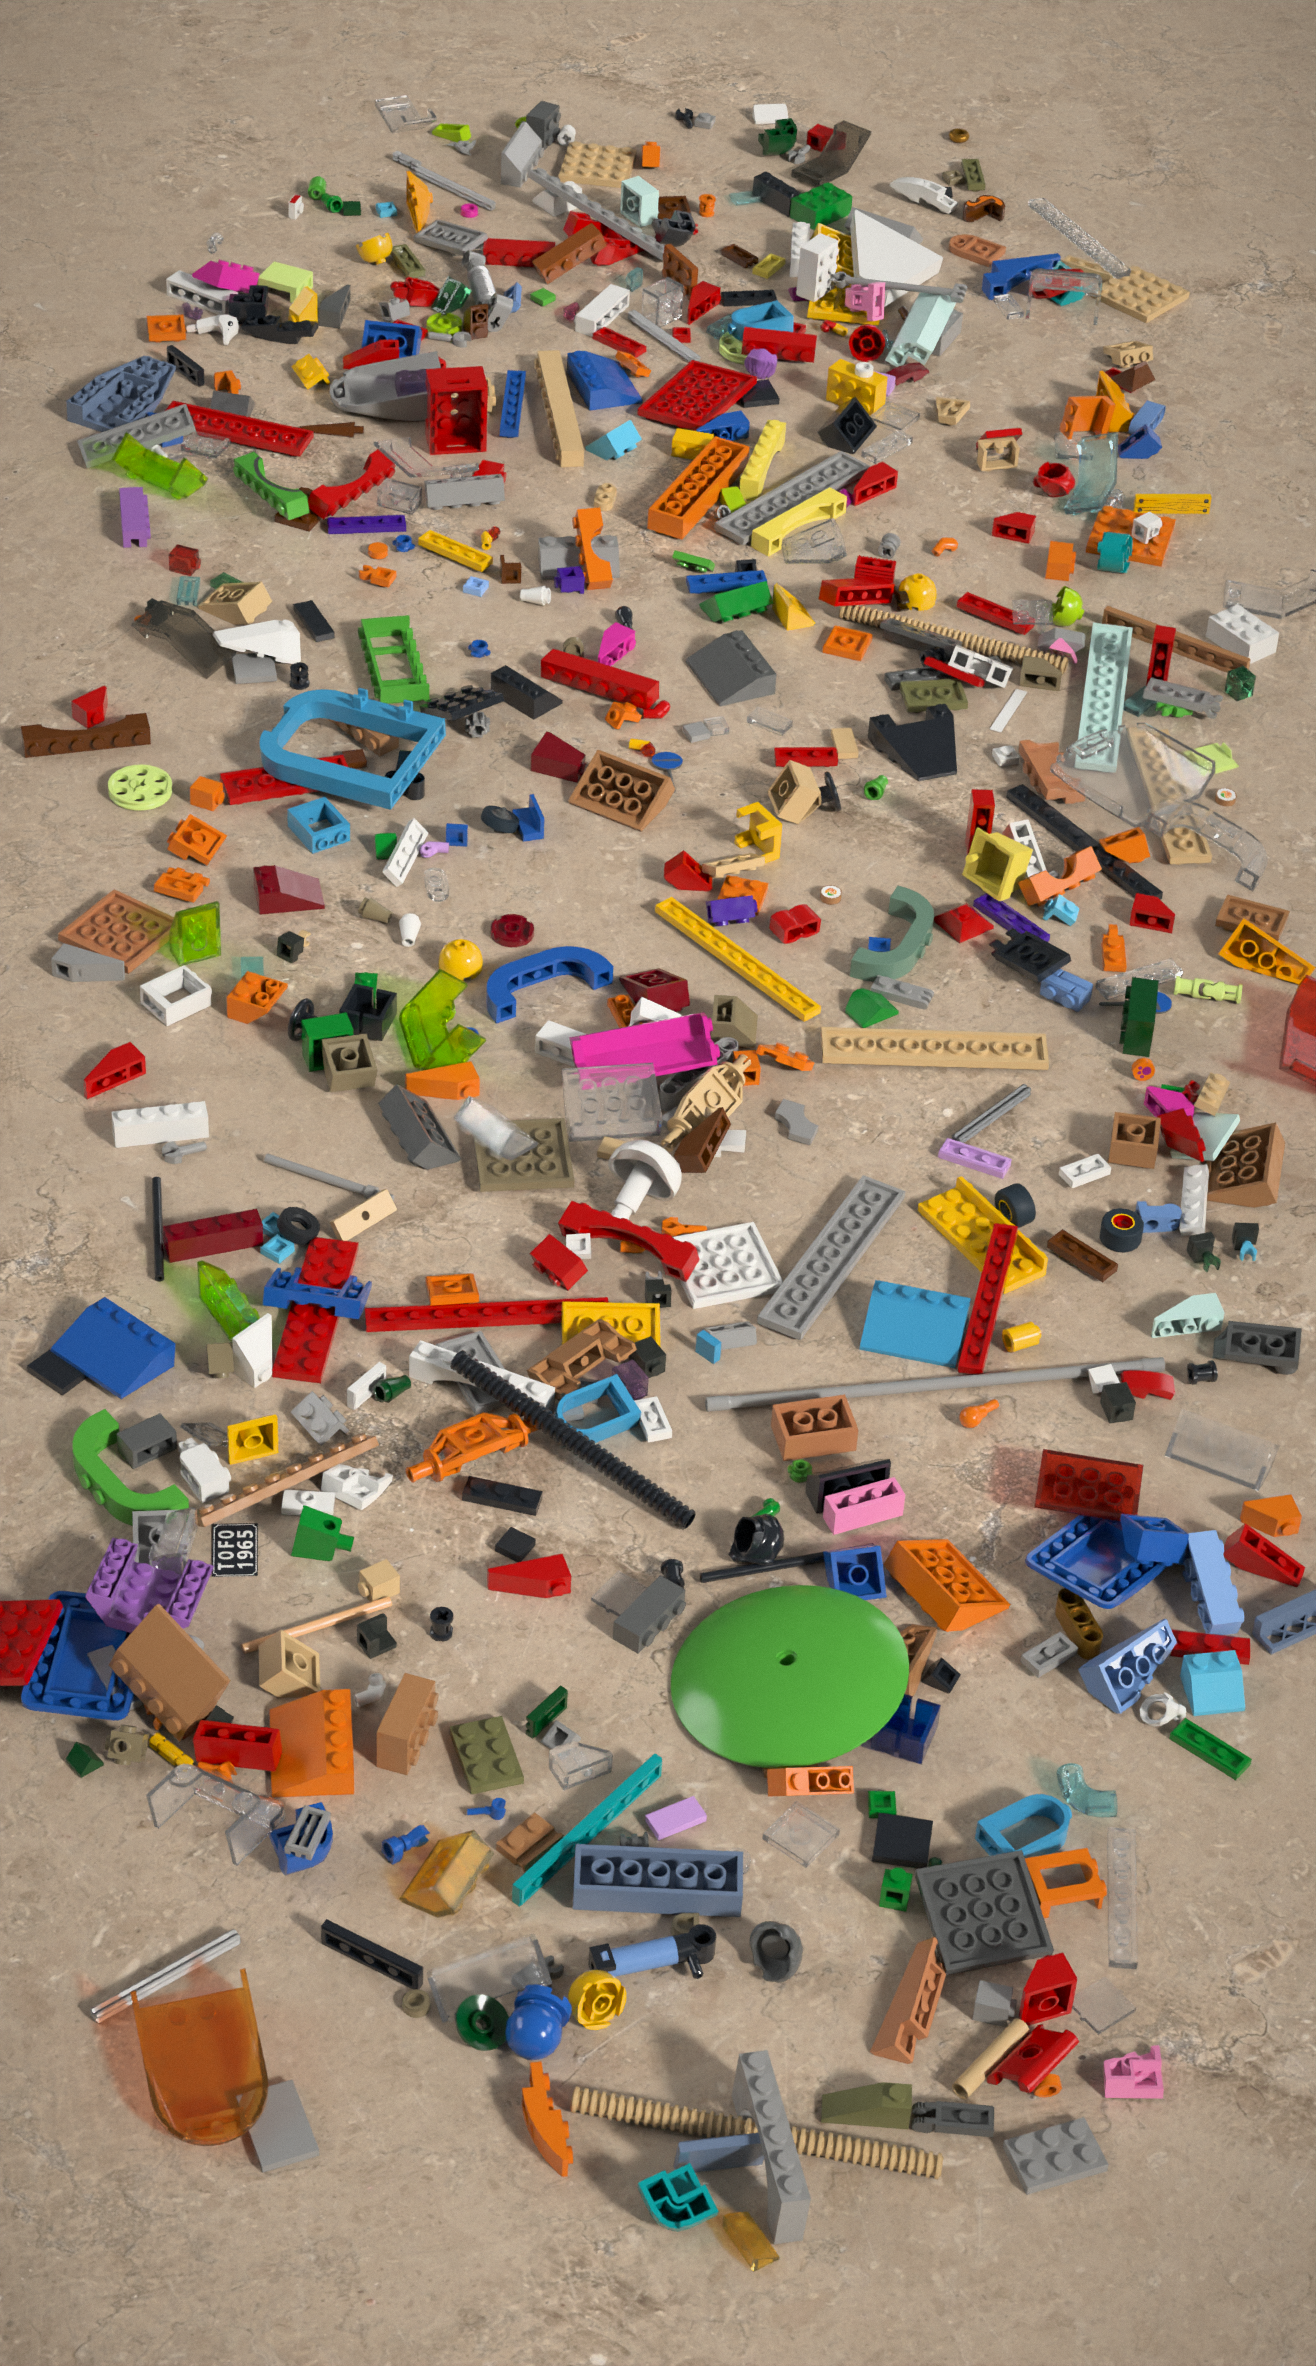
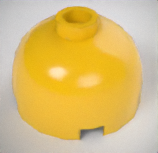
M385 233L386 237L384 238L379 235L362 242V247L357 244L356 248L360 257L368 263L375 262L376 265L386 262L385 258L391 254L393 246L389 233Z
M916 573L905 577L901 581L898 589L899 591L907 592L909 603H906V606L909 610H912V607H918V611H924L935 605L937 597L936 586L929 577Z
M456 939L448 942L442 948L439 954L438 967L441 969V974L450 980L464 981V978L471 977L472 980L479 976L483 969L482 954L475 943L465 939Z
M590 1970L584 1972L575 1979L568 1992V2001L572 2005V2015L587 2029L599 2030L606 2028L611 2024L608 2020L612 2019L615 2014L619 2017L626 2003V1990L617 1978L606 1971Z

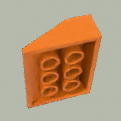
M948 1539L897 1541L883 1564L890 1572V1576L905 1588L906 1593L913 1597L921 1605V1609L929 1614L937 1622V1626L945 1632L963 1631L1008 1609L1011 1605Z
M350 1689L322 1690L270 1709V1728L280 1729L283 1752L276 1771H271L272 1798L354 1794Z

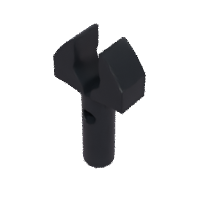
M679 108L676 111V120H683L686 127L691 129L693 124L690 119H693V111L685 108L684 114Z

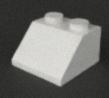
M567 181L564 183V185L573 187L577 193H582V188L574 182ZM548 189L533 198V203L552 216L577 209V207Z

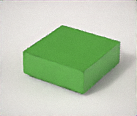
M542 288L531 293L530 300L545 306L555 301L556 295Z

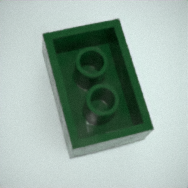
M1132 977L1131 986L1126 985L1125 999L1128 1000H1125L1123 1003V1017L1120 1029L1125 1031L1120 1032L1119 1044L1123 1045L1122 1054L1150 1056L1159 980Z

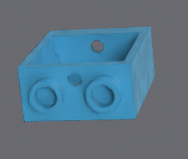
M326 797L287 809L288 827L312 854L350 841V823ZM325 819L332 825L317 832H314L308 826Z

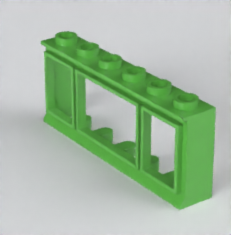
M409 615L361 619V627H358V638L361 640V648L364 651L368 674L371 675L372 687L374 686L375 699L378 698L379 702L386 704L403 703L404 699L413 702L429 700V683H427L426 674L423 675V663H420V653L416 651V639H413V629L410 628ZM401 635L403 645L373 648L370 638ZM406 653L413 678L382 681L375 655Z

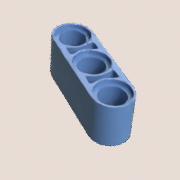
M1147 400L1132 419L1129 426V434H1133L1145 424L1154 431L1164 417L1166 406Z

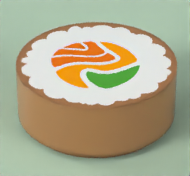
M1220 788L1216 791L1215 801L1221 806H1232L1236 802L1237 794L1232 789Z
M827 885L821 888L820 899L822 902L834 905L841 901L842 890L839 887Z

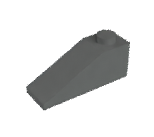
M345 285L322 300L320 307H317L318 326L341 327L351 301V285Z

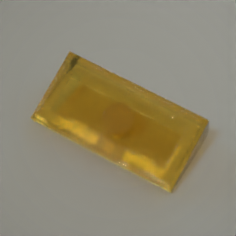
M748 2211L723 2215L722 2227L753 2272L779 2260V2255Z

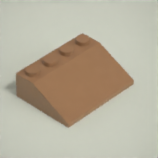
M597 749L570 796L568 803L642 832L666 807L675 788L670 777Z
M1276 1122L1234 1131L1216 1159L1206 1162L1209 1169L1207 1201L1253 1208L1277 1203L1285 1141Z
M160 1604L155 1605L117 1649L109 1663L114 1673L123 1680L179 1742L196 1732L200 1720L208 1718L231 1681Z

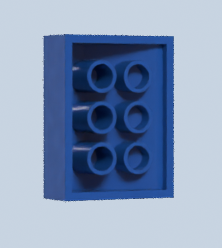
M578 350L567 353V374L590 411L643 403L641 396L618 361L587 351Z
M104 1297L83 1311L51 1347V1352L118 1398L123 1399L174 1367L176 1343Z

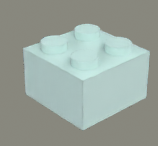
M639 176L621 181L620 213L640 228L650 225L654 218H658L659 190Z

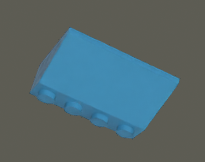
M875 1280L859 1350L956 1368L968 1321L971 1298Z

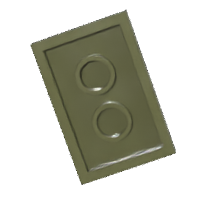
M960 679L900 682V691L907 712L926 711L927 707L937 704H946L950 710L955 711L968 709V700Z
M502 1716L450 1726V1736L471 1795L524 1784V1776Z

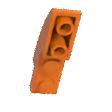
M542 2061L530 2062V2087L522 2088L521 2106L528 2132L543 2158L561 2177L568 2176V2164H573L572 2146H566V2139H569L568 2121L562 2120L561 2109L554 2110L552 2097H547L546 2091H550L549 2074L543 2073Z

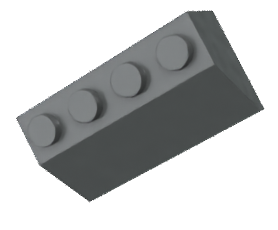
M396 1084L378 1103L383 1111L382 1116L391 1124V1131L398 1136L400 1140L399 1145L407 1152V1159L414 1166L417 1167L419 1165L429 1170L461 1160L460 1155L427 1100Z

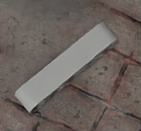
M731 1037L722 1038L715 1043L718 1044L720 1051L717 1064L719 1065L725 1061L733 1063V1051H738V1041ZM718 1065L673 1074L660 1085L659 1107L668 1112L675 1107L678 1108L683 1096L708 1069Z

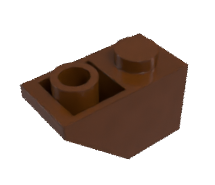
M488 304L469 306L464 312L463 329L471 334V340L488 338Z

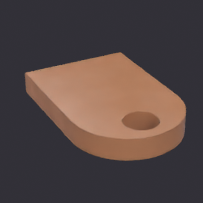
M961 234L950 239L949 250L952 254L986 267L991 266L992 261H997L1006 253L1005 246L974 235Z

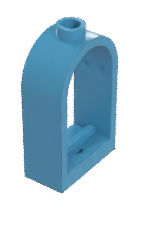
M778 300L746 307L732 313L731 323L728 324V332L734 338L743 341L744 327L793 332L794 316Z
M616 1374L565 1395L558 1403L556 1415H558V1419L562 1418L564 1423H566L563 1417L564 1412L608 1395L620 1417L590 1429L576 1428L577 1431L583 1433V1436L586 1435L589 1437V1440L592 1439L597 1443L638 1426L642 1412Z
M1044 1794L1030 1795L977 1822L975 1839L989 1856L1022 1850L1024 1858L1052 1854L1061 1849L1066 1842L1072 1812L1067 1804H1063L1055 1797ZM1031 1816L1047 1817L1059 1826L1058 1830L1018 1850H1015L1000 1833V1831Z

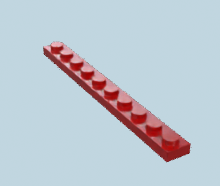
M608 1297L365 1308L366 1332L562 1323V1302L609 1303Z

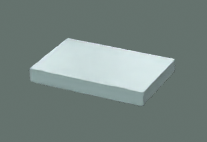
M1196 1112L1193 1121L1206 1147V1151L1203 1152L1204 1160L1214 1161L1239 1124V1114L1216 1113L1213 1116L1205 1112ZM1174 1149L1170 1151L1172 1158L1196 1160Z

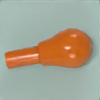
M992 1399L983 1405L965 1407L960 1412L959 1420L963 1426L974 1428L987 1416V1413L998 1408L999 1403L996 1399Z

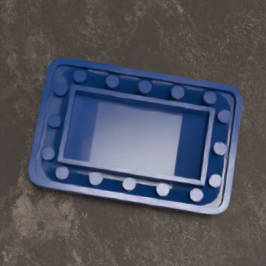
M1103 1505L1089 1507L1028 1553L1025 1559L1026 1565L1032 1570L1105 1609H1112L1120 1605L1168 1567L1156 1561H1150L1149 1564H1141L1134 1561V1557L1127 1553L1125 1549L1120 1520L1121 1514Z
M54 1592L48 1600L60 1599L63 1608L28 1685L23 1687L21 1694L22 1705L26 1709L112 1721L124 1719L130 1711L134 1693L118 1676V1687L124 1690L123 1694L115 1693L112 1700L117 1675L112 1670L108 1690H106L87 1653L109 1645H113L117 1651L131 1633L106 1626L87 1600L86 1593Z

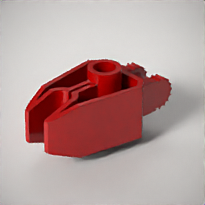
M407 277L405 282L394 281L390 285L393 295L403 300L406 299L410 306L431 307L440 302L442 295L436 285L417 278Z

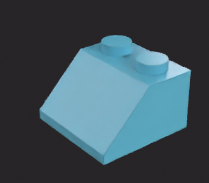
M629 420L587 445L585 449L605 460H609L612 457L616 460L625 455V449L629 452L636 448L637 445L635 443L642 440L632 421Z
M1235 1650L1184 1655L1180 1678L1193 1716L1245 1711L1243 1675Z

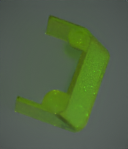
M127 432L112 458L117 465L126 471L125 475L133 480L139 478L168 491L172 497L178 500L181 498L186 499L205 486L208 480L186 458L183 457L181 463L157 454L146 449Z
M439 969L403 1007L399 1015V1022L413 1066L421 1071L468 1062L469 1058L486 1042L485 1037L460 1024H457L448 1033L446 1024L454 1018L456 1013L454 1000L468 985L466 982L442 969Z

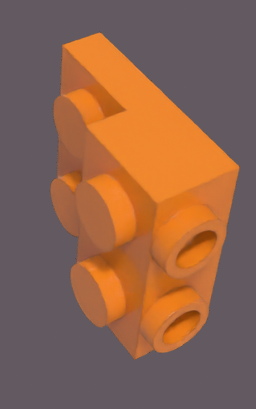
M189 814L185 821L183 819L180 820L175 829L177 832L173 831L167 840L169 844L167 850L184 860L190 855L208 866L224 843L227 835Z

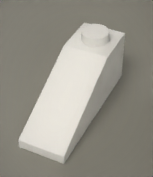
M1029 820L1009 823L1002 835L1033 849L1024 877L1028 878L1033 874L1046 870Z

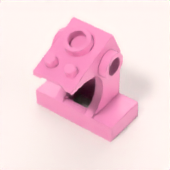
M885 282L870 283L866 287L858 284L851 285V288H846L845 306L850 308L852 312L867 311L868 321L884 319Z

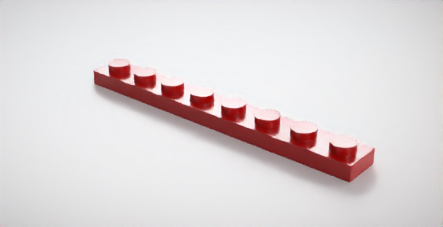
M994 1223L958 1364L959 1373L983 1374L1014 1251L1018 1226Z

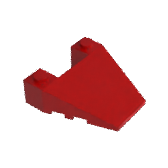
M574 211L569 212L563 228L568 238L592 223L601 232L607 246L589 257L593 264L597 266L602 264L611 265L645 251L606 225L592 219L588 214Z

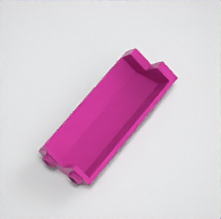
M701 1012L569 1037L580 1088L587 1090L718 1065L717 1058L720 1057L718 1044H714L710 1037V1031H713L711 1018H707V1015Z

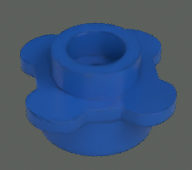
M399 535L393 541V545L397 547L396 550L399 552H407L415 548V545L412 544V538L408 535Z
M474 640L468 646L472 657L482 658L491 654V651L488 650V643L484 640Z

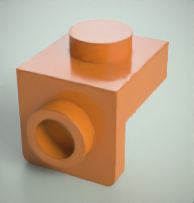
M232 370L214 373V388L216 391L226 389L228 393L239 394L238 390H241V383Z
M613 702L605 720L615 729H620L624 720L639 723L642 715L636 711V707L631 703Z

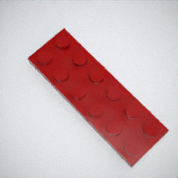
M343 755L317 758L348 767ZM264 767L220 773V782L223 783V789L230 805L303 795L311 792H322L279 780L271 776Z

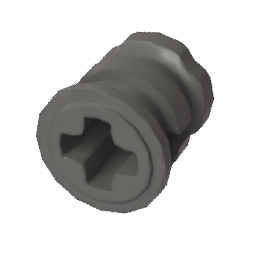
M644 1832L643 1836L638 1837L637 1834H631V1837L620 1834V1846L649 1847L648 1833Z

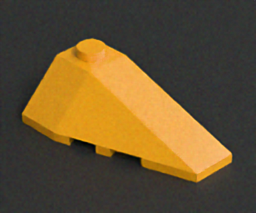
M406 171V204L417 234L425 227L430 211V203H433V196L426 184L412 172Z

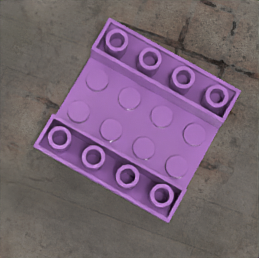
M112 1538L86 1593L87 1600L105 1625L132 1633L154 1606L160 1604L182 1629L188 1627L214 1566L206 1564L201 1560L188 1559L183 1573L180 1575L171 1570H163L146 1563L134 1562L138 1544L131 1543L126 1539Z

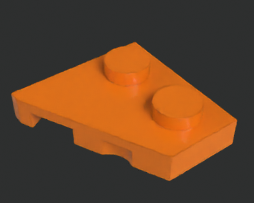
M779 1042L776 1045H758L756 1054L761 1056L769 1055L776 1058L775 1061L801 1071H812L815 1063L808 1060V1055L798 1051L793 1053L789 1051V1046Z

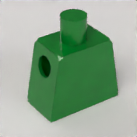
M303 1505L291 1556L332 1561L336 1548L351 1552L354 1537L340 1533L342 1525L340 1518Z

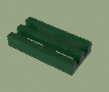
M560 1685L526 1716V1721H528L526 1728L528 1729L525 1734L532 1739L535 1738L567 1709V1689Z

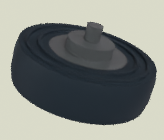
M489 805L482 811V822L494 829V831L514 833L517 830L519 818L505 807Z

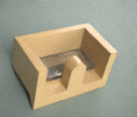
M1014 437L977 440V464L981 471L1010 469L1018 466L1020 447Z

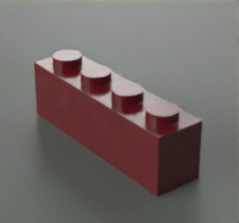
M251 1209L163 1226L164 1249L169 1263L262 1246L263 1223L258 1210Z

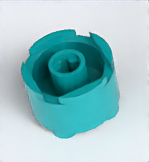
M1103 533L1102 541H1099L1097 552L1100 553L1097 564L1098 570L1127 573L1130 562L1127 561L1129 556H1132L1133 540L1130 534Z

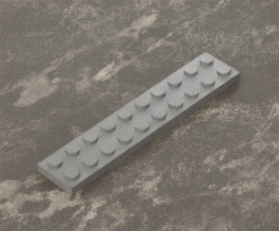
M840 451L715 522L714 529L735 540L737 543L744 545L751 541L752 530L829 487L836 491L861 478L870 466Z
M863 1175L760 1312L757 1323L801 1341L904 1200L905 1191Z

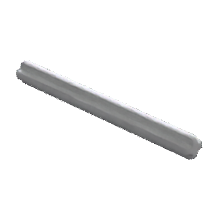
M422 166L416 167L415 174L489 211L495 209V201Z
M636 310L628 312V319L689 362L692 360L700 362L701 357L642 314Z
M231 1929L90 2009L91 2017L96 2023L108 2019L241 1943L240 1935L235 1929Z

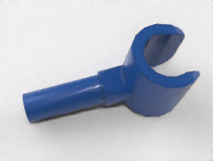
M495 1798L491 1806L468 1808L467 1815L485 1814L490 1815L494 1820H501L506 1812L504 1808L506 1801L503 1798Z

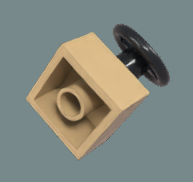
M789 760L767 791L777 817L799 824L821 804L829 801L832 802L835 811H841L840 799L830 772L826 771L824 773L826 785L818 787L810 767Z

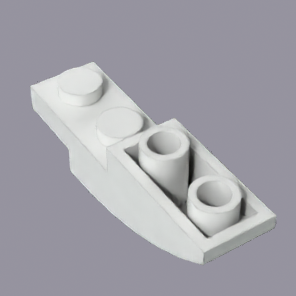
M902 177L894 180L889 185L896 192L909 197L911 201L918 203L924 199L928 204L936 206L943 213L949 214L958 206V202L945 195L947 188L929 180Z

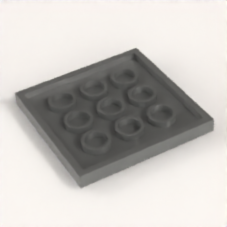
M1022 1850L916 1869L914 1875L933 1937L938 1941L936 1947L940 1961L944 1964L946 1975L1053 1955L1054 1948Z

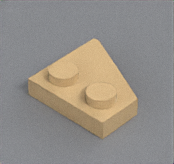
M936 397L939 423L956 425L969 410L970 401Z

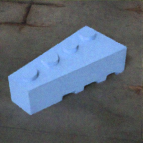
M1216 1530L1188 1533L1189 1538L1183 1564L1179 1565H1184L1185 1571H1183L1185 1582H1191L1190 1594L1193 1601H1199L1198 1614L1206 1634L1215 1635L1236 1634L1244 1622V1612L1237 1603V1588L1235 1585H1232L1230 1579L1231 1568L1224 1559L1223 1541L1218 1538Z

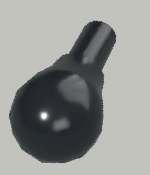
M627 606L619 607L615 612L617 621L621 625L633 630L632 610Z

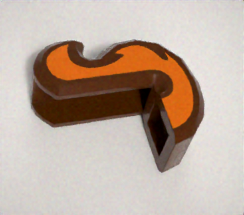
M982 195L976 198L975 202L968 200L964 203L962 218L967 222H974L987 215H991L992 218L1001 222L1004 219L1006 206L998 197Z

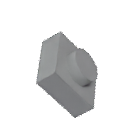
M699 113L694 121V126L711 129L715 123L716 116L709 113Z

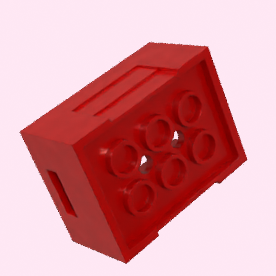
M483 366L426 369L427 418H425V436L430 455L486 452L488 385ZM453 393L458 394L455 398L451 397ZM455 409L458 412L456 414H452L451 411Z

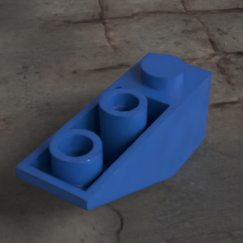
M740 410L724 413L696 429V431L714 434V437L735 441L749 438L750 422Z

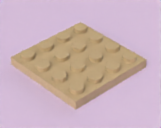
M569 142L559 173V179L561 182L572 181L579 184L621 188V181L630 179L637 150L630 147L618 148L612 145L600 146L595 143Z
M1133 265L1090 290V297L1144 323H1148L1188 299L1190 292L1181 286H1176L1166 279H1161L1153 273L1146 272L1140 267Z

